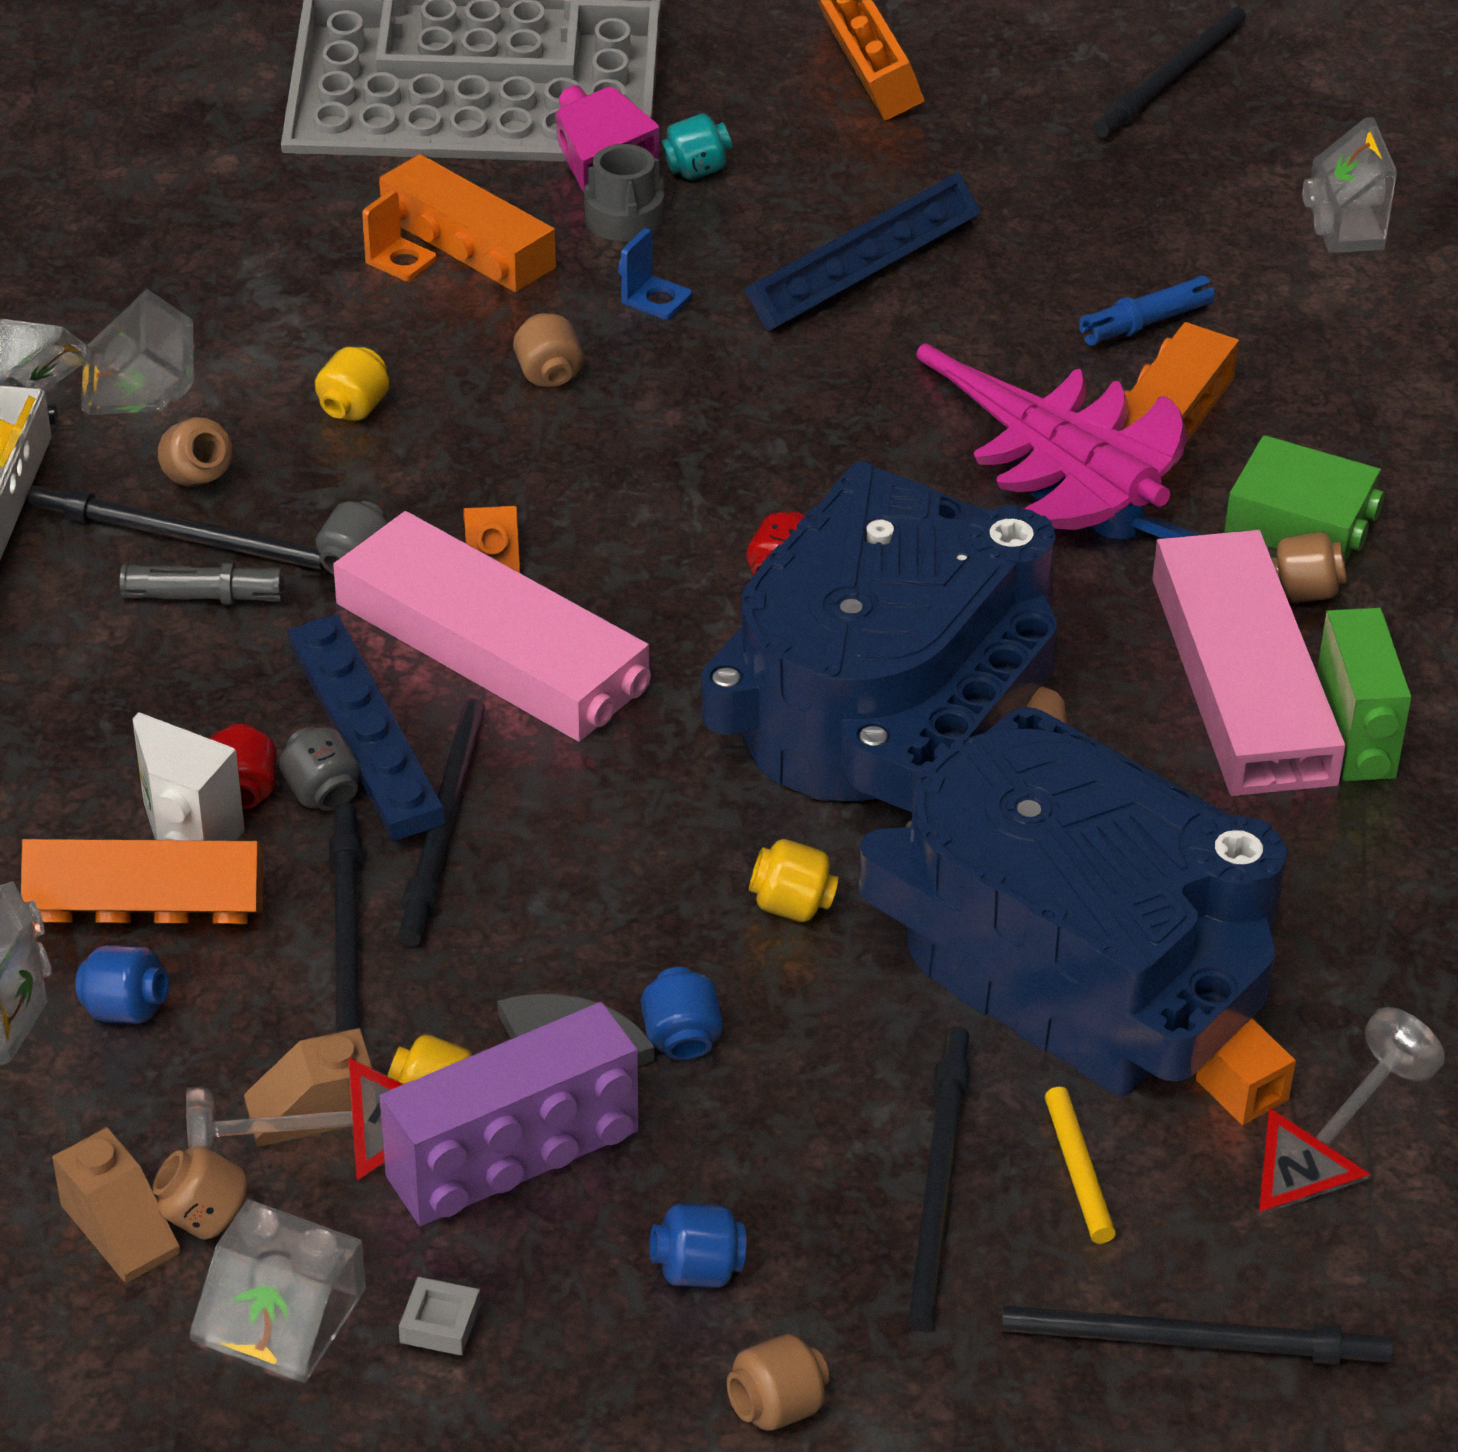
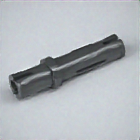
M227 562L222 563V567L214 568L123 564L120 571V590H122V599H220L222 605H234L235 600L281 602L284 593V577H282V568H236L235 563Z

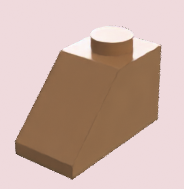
M360 1028L299 1041L244 1094V1101L257 1147L353 1126L348 1057L372 1069ZM360 1075L364 1124L371 1123L368 1119L376 1108L375 1085L373 1081Z
M108 1127L52 1156L61 1206L125 1284L180 1254L179 1244L167 1220L159 1213L158 1201L140 1165Z

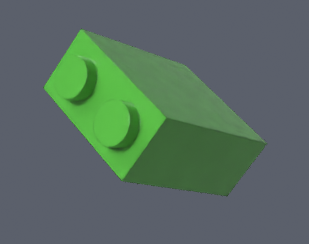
M1263 435L1229 493L1224 533L1260 530L1266 546L1277 549L1278 543L1282 538L1321 531L1327 533L1333 543L1341 541L1344 561L1346 563L1352 550L1361 551L1368 533V520L1376 521L1381 512L1385 492L1378 490L1381 469Z
M1381 607L1327 610L1317 675L1345 743L1340 774L1341 781L1396 778L1411 694Z

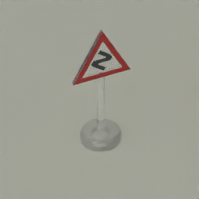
M1385 1007L1375 1012L1365 1027V1036L1372 1054L1379 1063L1316 1137L1269 1107L1258 1216L1371 1179L1370 1173L1330 1148L1329 1144L1391 1072L1404 1079L1418 1082L1432 1078L1445 1062L1444 1050L1438 1038L1424 1023L1415 1016L1397 1008Z
M348 1057L352 1111L217 1121L215 1100L209 1089L206 1087H187L188 1148L201 1145L218 1154L219 1136L353 1126L356 1176L358 1181L385 1162L380 1094L399 1087L404 1083Z

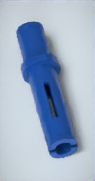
M1200 275L1192 280L1137 299L1130 297L1119 299L1110 308L1082 316L1079 320V328L1081 334L1093 330L1094 333L1084 337L1086 343L1091 346L1121 334L1130 337L1137 334L1144 326L1202 306L1211 305L1215 298L1214 289L1210 287L1201 291L1200 288L1207 286L1210 281L1206 276Z

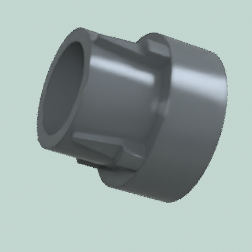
M615 144L603 148L594 156L593 167H589L588 184L585 185L584 219L586 226L591 232L608 240L626 242L631 241L644 228L652 230L653 234L661 228L664 222L663 177L659 176V159H654L648 150L631 144Z

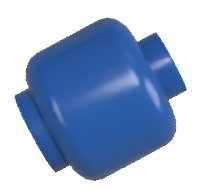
M106 945L96 948L87 960L81 963L76 974L75 989L79 1002L86 1008L92 1018L104 1023L139 1024L149 1021L158 1011L160 1004L165 1002L169 994L170 979L166 969L162 968L157 955L149 948L144 946Z
M686 967L666 969L645 988L641 995L640 1001L647 1038L656 1050L666 1053V1056L670 1059L677 1061L691 1060L705 1055L711 1050L712 1044L718 1040L723 1032L724 1026L716 986L711 979L703 974L692 972Z
M675 1204L668 1209L662 1225L654 1224L652 1226L649 1241L650 1260L652 1263H661L665 1279L673 1286L722 1287L729 1282L733 1272L739 1273L744 1267L746 1256V1231L744 1224L735 1221L732 1212L723 1205Z

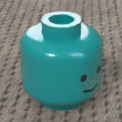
M705 113L670 125L666 132L667 139L661 141L662 149L672 174L680 173L684 179L689 181L723 169L727 162L725 151L733 148L725 124L722 122L715 125L712 118Z

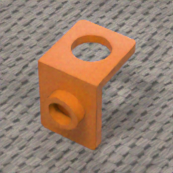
M392 189L363 210L366 264L408 282L436 262L435 252L401 238L398 192ZM403 254L413 255L418 259L410 265H397L391 261L394 257Z
M516 506L464 508L463 526H465V543L520 573Z

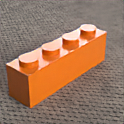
M818 0L827 24L884 121L904 113L925 101L908 58L873 0Z
M418 154L379 177L380 196L391 189L399 194L401 228L515 293L556 268L555 228L429 158Z
M1184 322L1173 338L1167 337L1163 341L1158 357L1152 365L1145 364L1134 388L1131 391H1124L1128 401V416L1121 430L1144 416L1159 397L1166 396L1175 403L1181 412L1187 434V443L1234 380L1239 339Z
M22 839L20 910L37 911V922L72 923L73 912H96L95 923H131V912H154V923L189 924V913H213L212 924H248V913H263L264 844L258 841Z

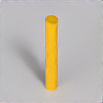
M1065 1087L1051 1088L1045 1094V1101L1091 1240L1097 1244L1107 1243L1115 1237L1116 1232L1068 1090Z

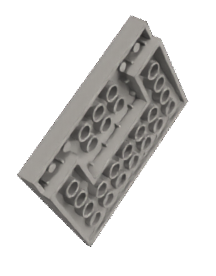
M303 0L281 140L282 153L415 157L421 154L430 158L567 162L557 140L556 112L561 107L559 97L568 87L578 85L587 95L606 87H614L653 119L662 0Z

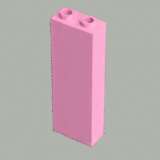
M407 511L401 513L333 563L336 604L578 742L583 740L597 727L604 726L615 712L632 698L642 695L649 685L651 673L649 670L648 643Z
M1260 530L1157 539L1152 580L1230 796L1338 786L1345 743Z

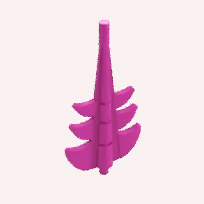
M928 343L918 348L916 355L920 362L950 379L1007 428L998 437L974 452L975 459L979 465L1009 463L1033 450L1020 464L997 477L996 480L1001 490L1014 492L1037 491L1052 486L1065 477L1062 483L1051 493L1025 508L1041 516L1045 515L1052 522L1054 529L1077 530L1098 525L1114 517L1115 513L1125 508L1129 503L1135 506H1144L1151 502L1155 506L1161 507L1168 502L1170 490L1161 484V476L1166 474L1174 464L1178 463L1184 453L1187 440L1181 412L1168 397H1159L1144 416L1121 430L1128 416V401L1119 381L1112 382L1098 400L1078 412L1085 401L1087 391L1085 377L1081 369L1073 370L1059 387L1046 397L1041 398L959 363Z

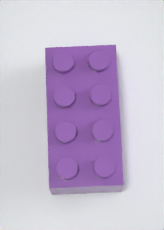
M598 1002L380 1094L386 1178L419 1227L439 1218L455 1215L464 1207L496 1193L507 1192L519 1183L551 1169L562 1168L574 1159L601 1147L621 1142L627 1136L638 1132V1049L604 1004Z

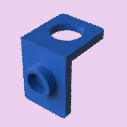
M644 228L622 249L618 266V273L621 276V303L659 318L670 320L692 298V290L653 276V231ZM663 292L672 295L674 299L665 304H657L649 301L647 297L653 293Z

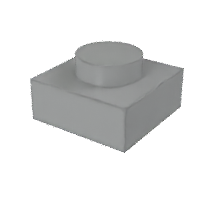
M417 1277L399 1324L400 1343L463 1355L480 1308V1289Z

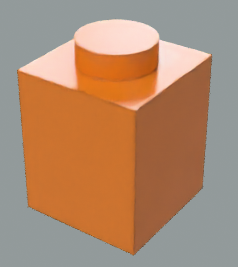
M1251 1018L1197 1071L1196 1080L1243 1126L1268 1112L1269 1107L1273 1109L1289 1100L1296 1060Z

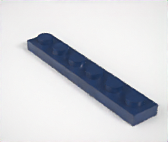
M957 172L744 288L766 331H769L979 215L981 212L960 172Z
M336 614L326 618L314 619L307 624L288 629L290 647L332 727L343 734L360 761V781L392 842L446 824L444 809L340 616Z

